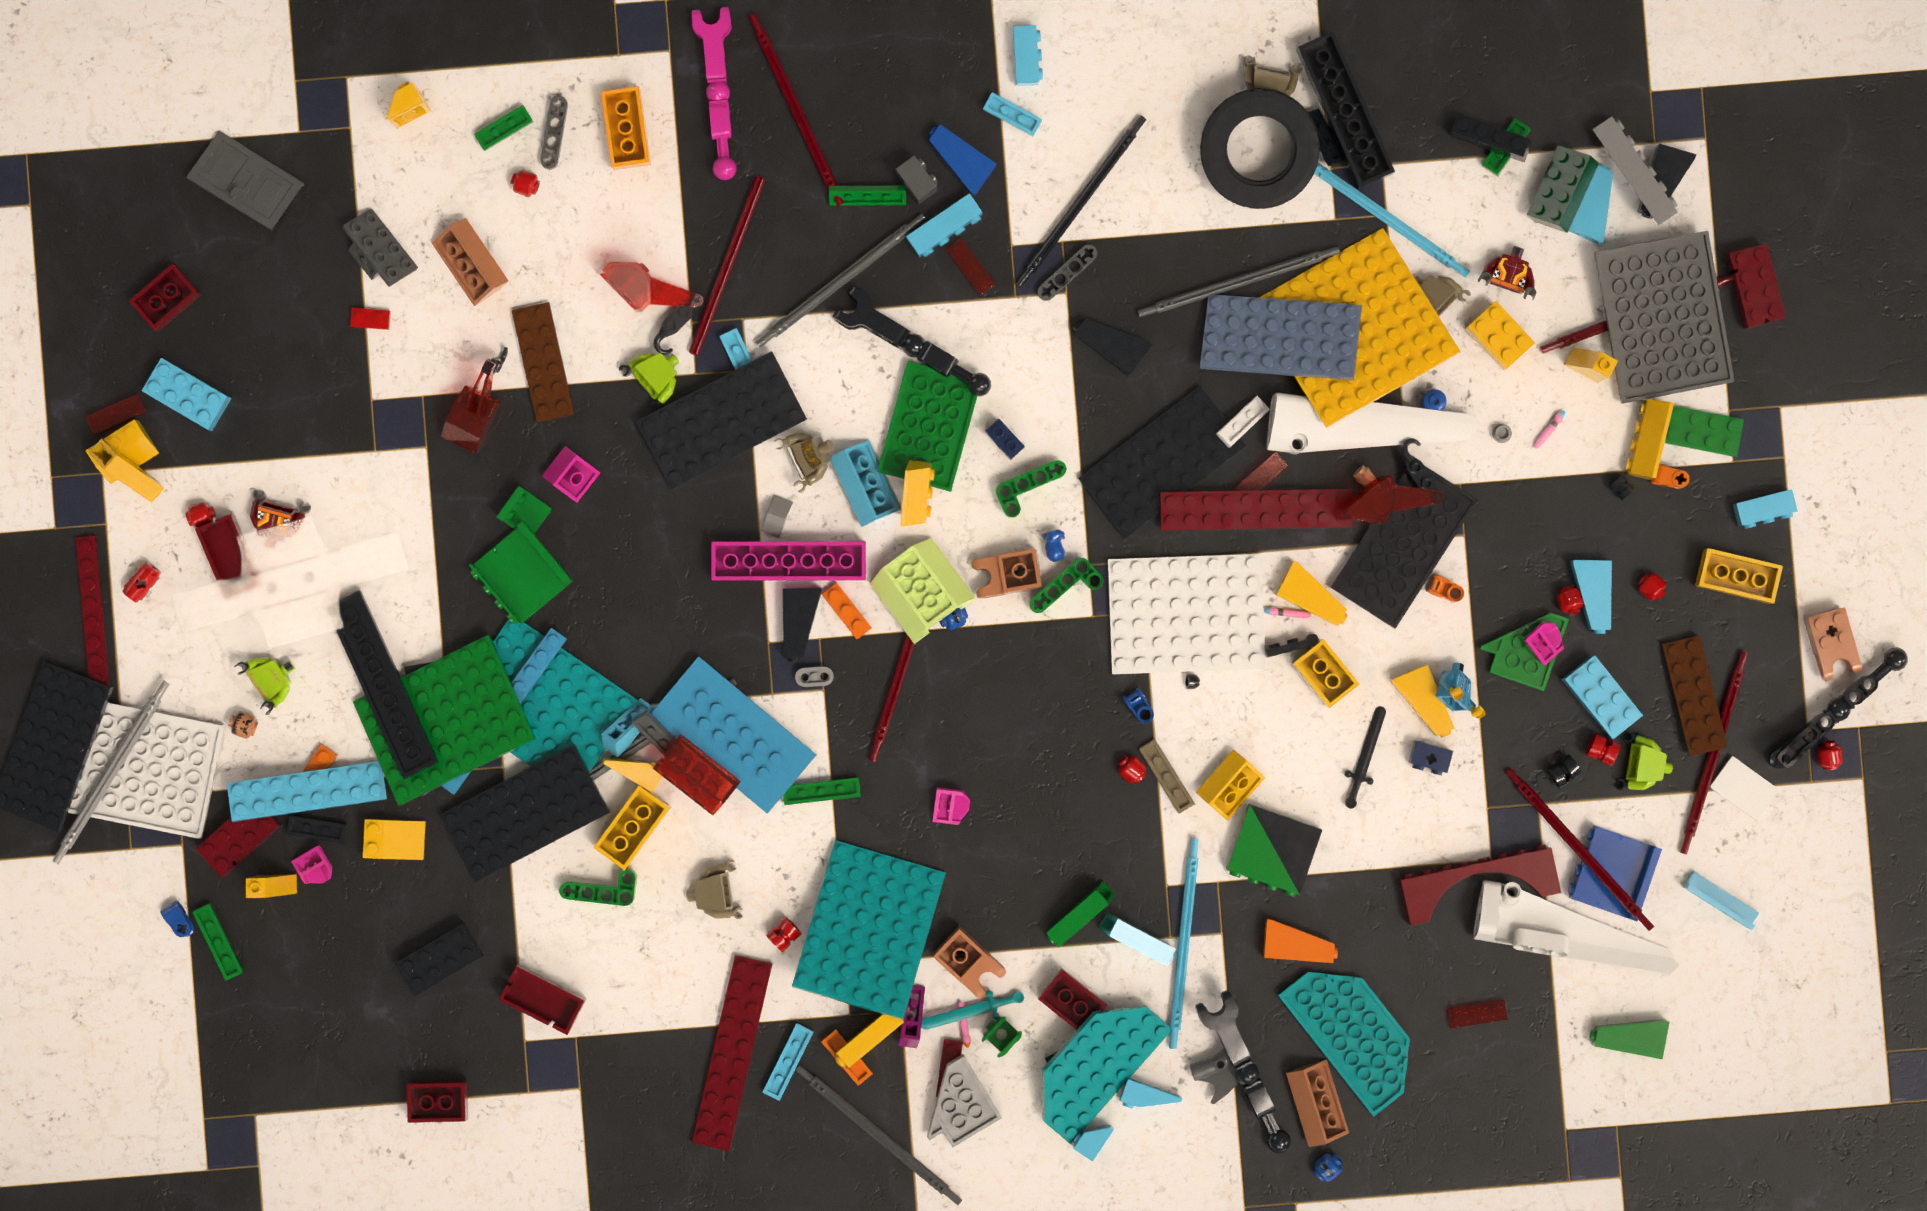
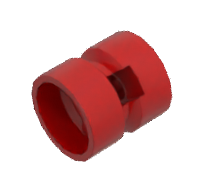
M1595 733L1588 745L1586 756L1595 760L1600 758L1602 763L1612 766L1618 756L1621 744L1611 739L1606 741V737Z
M785 916L778 923V928H772L766 936L781 952H784L791 945L790 941H795L802 932Z

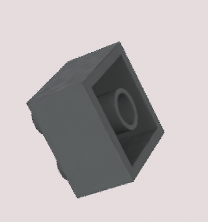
M914 155L896 168V174L917 203L920 204L937 192L938 181L932 173L928 175L926 172L927 166L921 158L917 159Z

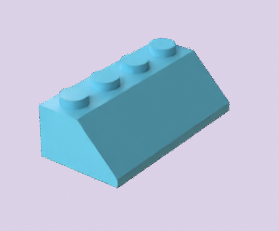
M869 440L831 456V463L861 527L901 510L885 474L877 472L879 461Z

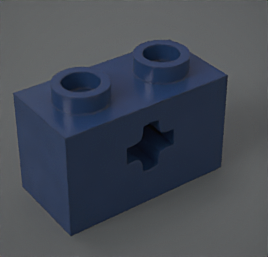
M1000 419L995 421L985 431V434L1010 461L1025 448Z
M1414 741L1408 763L1413 764L1412 768L1423 771L1424 767L1431 769V773L1442 776L1443 772L1448 773L1453 751ZM1432 753V757L1435 758V761H1431L1430 764H1428L1429 761L1426 760V756H1430Z

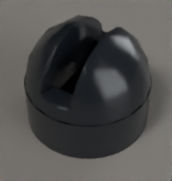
M1187 674L1185 681L1186 689L1198 688L1200 678L1195 674Z

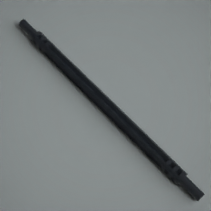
M1140 115L1131 129L1127 130L1121 140H1119L1113 151L1055 229L1029 261L1028 265H1026V270L1015 283L1018 287L1022 288L1032 273H1036V270L1044 262L1056 243L1137 137L1136 133L1147 120L1145 117Z

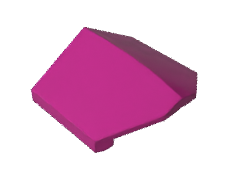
M1542 622L1524 638L1527 648L1544 666L1564 649L1560 630L1551 622Z
M937 787L932 822L958 825L969 811V797L963 790Z
M320 845L291 861L304 884L324 883L331 879L332 865Z

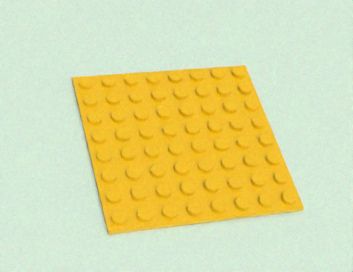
M1383 228L1344 249L1340 254L1328 258L1259 297L1362 305L1354 380L1294 376L1326 428L1461 353Z

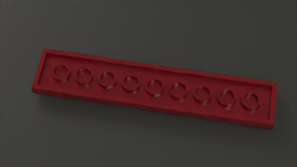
M1351 488L1160 492L1161 531L1352 527Z
M739 955L734 957L692 1143L730 1151L773 963Z

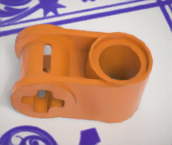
M1659 464L1657 476L1651 479L1650 483L1680 489L1689 483L1690 478L1685 471ZM1679 475H1681V479L1684 480V482H1681L1680 484H1678V480H1675V477H1678Z
M1433 574L1432 583L1426 589V592L1453 603L1463 599L1464 590L1461 586L1450 582L1444 577ZM1451 589L1459 590L1460 597L1458 599H1453L1450 596Z

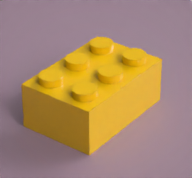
M1497 301L1493 302L1465 328L1503 370L1508 369L1535 344L1530 336Z
M1321 639L1292 663L1327 708H1331L1360 685L1324 639Z

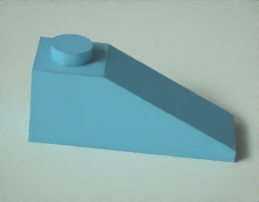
M640 698L634 708H629L601 734L603 748L616 757L622 754L640 732L631 723L632 718L646 710L652 713L655 708Z
M1127 1078L1120 1101L1123 1102V1106L1133 1109L1134 1106L1146 1107L1178 1103L1182 1101V1096Z

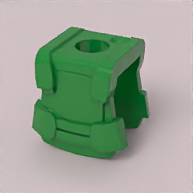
M1000 1016L996 1021L992 1019L985 1027L987 1031L983 1034L981 1040L984 1042L987 1039L1000 1051L997 1055L999 1058L1006 1055L1022 1037V1031L1018 1032L1005 1020V1016ZM999 1029H1004L1007 1032V1037L1003 1040L996 1037V1032Z

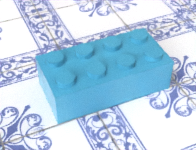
M163 358L159 360L142 389L144 393L210 431H213L232 399Z
M1595 655L1588 657L1562 678V681L1609 739L1616 738L1643 716Z

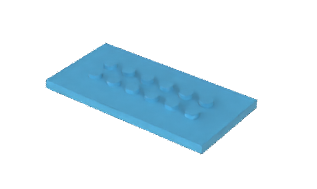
M699 656L651 713L674 737L767 814L817 755Z

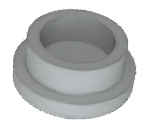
M1499 424L1493 429L1492 435L1498 443H1506L1510 440L1512 431L1508 425Z

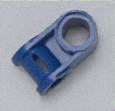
M1136 687L1134 692L1122 698L1140 723H1150L1153 720L1154 712L1139 687ZM1142 710L1150 712L1151 717L1149 720H1142L1140 718Z
M177 900L160 911L163 919L176 936L189 937L193 934L194 924ZM182 925L187 926L186 932H181Z

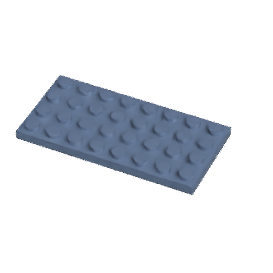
M1226 295L1208 296L1200 369L1354 380L1362 305Z

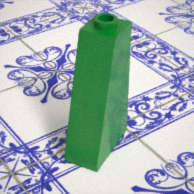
M1102 881L1047 931L1046 934L1049 941L1060 947L1107 907L1116 894Z
M1661 1019L1595 1026L1594 1030H1591L1589 1040L1592 1041L1591 1045L1594 1047L1663 1060L1670 1022Z

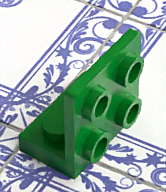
M518 486L497 515V518L513 529H517L516 525L523 521L535 534L552 509L524 488Z

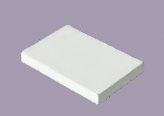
M1733 756L1728 759L1710 784L1711 789L1756 821L1779 791L1778 788Z

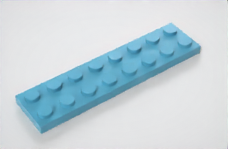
M379 761L227 783L232 822L387 800L383 770Z

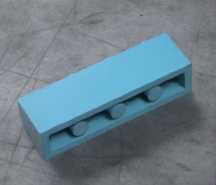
M969 193L907 235L906 239L919 257L922 255L927 257L934 252L933 248L938 244L940 247L950 241V236L953 234L957 236L964 232L966 225L969 223L974 225L980 221V216L983 212Z

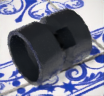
M1570 754L1562 758L1560 764L1555 763L1546 769L1559 789L1567 786L1569 780L1574 781L1583 775L1580 767Z

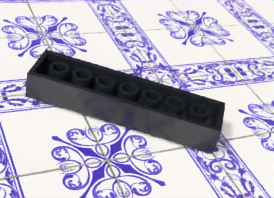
M1332 31L1298 46L1296 52L1357 189L1359 190L1395 173L1394 167L1334 32Z

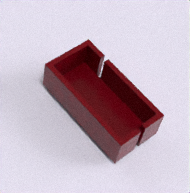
M1767 243L1726 254L1729 272L1736 269L1738 273L1732 274V284L1744 329L1786 318Z
M229 514L215 520V523L210 522L195 529L216 580L225 581V583L221 582L218 584L225 600H231L264 586L235 515Z
M275 816L232 822L230 817L196 850L221 878L226 877L238 866L237 863L245 860L282 824Z
M519 964L515 966L508 980L510 983L505 986L499 998V1001L546 1025H550L554 1021L555 1023L552 1028L566 1035L570 1033L587 1000Z

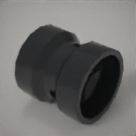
M1623 473L1608 486L1612 491H1617L1618 497L1621 500L1625 499L1636 488L1632 483L1626 481L1627 477Z

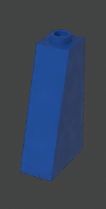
M939 125L938 128L934 126L928 135L930 137L929 143L968 192L975 197L995 169L996 163L942 125Z

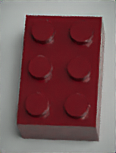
M171 264L131 298L129 302L154 331L159 332L202 294L177 265Z
M1063 968L1058 971L1038 997L1039 1001L1076 1030L1093 1011L1101 1010L1103 1012L1107 1007L1106 1002Z
M468 1080L418 1081L407 1084V1123L465 1122L468 1120Z

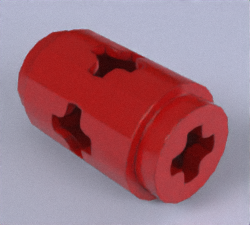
M147 561L141 564L135 571L134 576L123 586V594L135 603L143 600L149 589L160 579L161 571ZM142 579H144L145 585H138L139 580L141 581Z

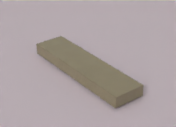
M1153 739L1140 747L1139 751L1178 814L1195 805L1157 741Z

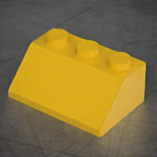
M409 82L403 83L398 87L399 90L395 91L387 118L397 129L431 112L424 96L413 82L410 84Z
M137 420L131 421L103 439L138 466L159 454L145 429ZM93 445L92 447L86 450L87 454L89 455L90 459L92 460L96 468L107 479V481L110 484L114 483L118 479H116L111 474L103 470V468L89 454V452L95 446Z
M909 460L904 479L901 526L926 523L927 517H931L932 506H928L929 499H932L933 487H930V480L934 481L935 469H931L932 463Z
M1233 749L1205 783L1201 785L1196 794L1228 821L1265 777Z

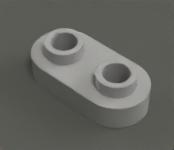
M828 667L801 668L795 675L797 684L802 687L827 686L834 678L832 670ZM824 672L828 675L826 680H822L820 677ZM803 674L809 676L807 681L802 680L801 676Z

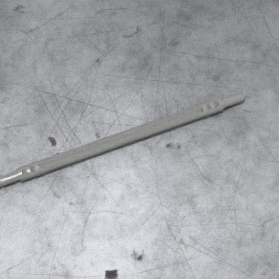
M163 680L155 695L150 697L60 843L61 847L52 860L54 863L59 865L68 849L72 848L162 702L161 698L170 683Z

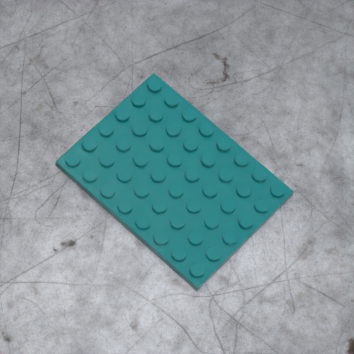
M508 619L493 643L512 682L545 636L525 622L521 625L517 623L512 624ZM561 647L521 702L536 740L510 753L532 767L575 744L590 772L606 750L603 748L601 734L629 708H634L639 700Z
M835 840L792 988L903 1020L946 873Z

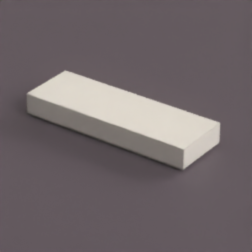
M1256 396L1216 435L1230 448L1270 409Z

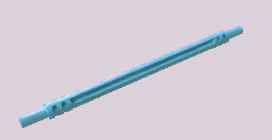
M1320 163L1317 164L1314 172L1315 175L1448 268H1453L1464 277L1469 274L1470 271L1456 262L1453 256Z
M1191 838L1190 854L1187 857L1169 1025L1171 1029L1170 1049H1177L1178 1032L1181 1030L1199 860L1197 858L1198 838Z

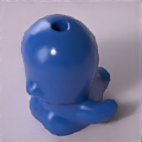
M1060 529L1042 534L1043 539L1046 540V556L1052 562L1060 561L1065 556V550L1061 543V540L1065 539V533Z

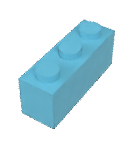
M1036 25L1013 26L1016 86L1039 85V80H1043V69L1039 68L1038 61H1042V51L1037 46V42H1041L1040 30L1036 29Z
M1792 489L1733 504L1738 527L1744 525L1745 529L1755 527V522L1763 521V524L1774 522L1775 517L1781 516L1782 519L1793 517L1794 512H1798Z

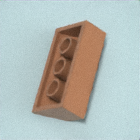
M466 218L451 224L432 242V245L474 306L493 295L508 282L505 274Z
M1327 1059L1286 1073L1309 1147L1325 1145L1349 1133Z

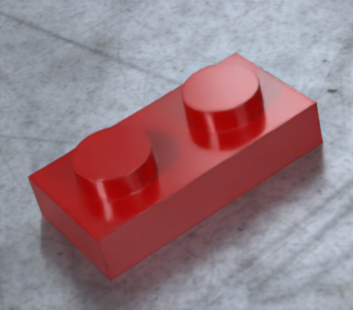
M352 308L350 327L390 330L391 311Z

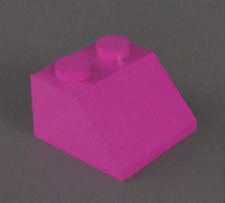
M565 446L542 477L577 503L600 472Z

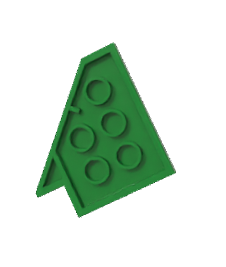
M1548 613L1480 646L1481 650L1495 654L1489 673L1544 691L1556 656L1545 666L1542 665L1527 648L1524 638L1542 622H1551L1560 630L1562 641L1569 619L1554 613Z

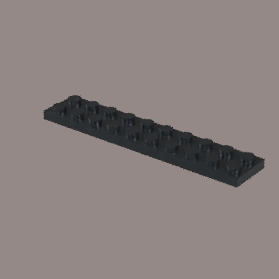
M358 590L327 606V612L402 778L407 779L439 763L362 591Z

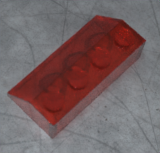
M681 734L653 767L656 772L712 816L721 808L741 782Z

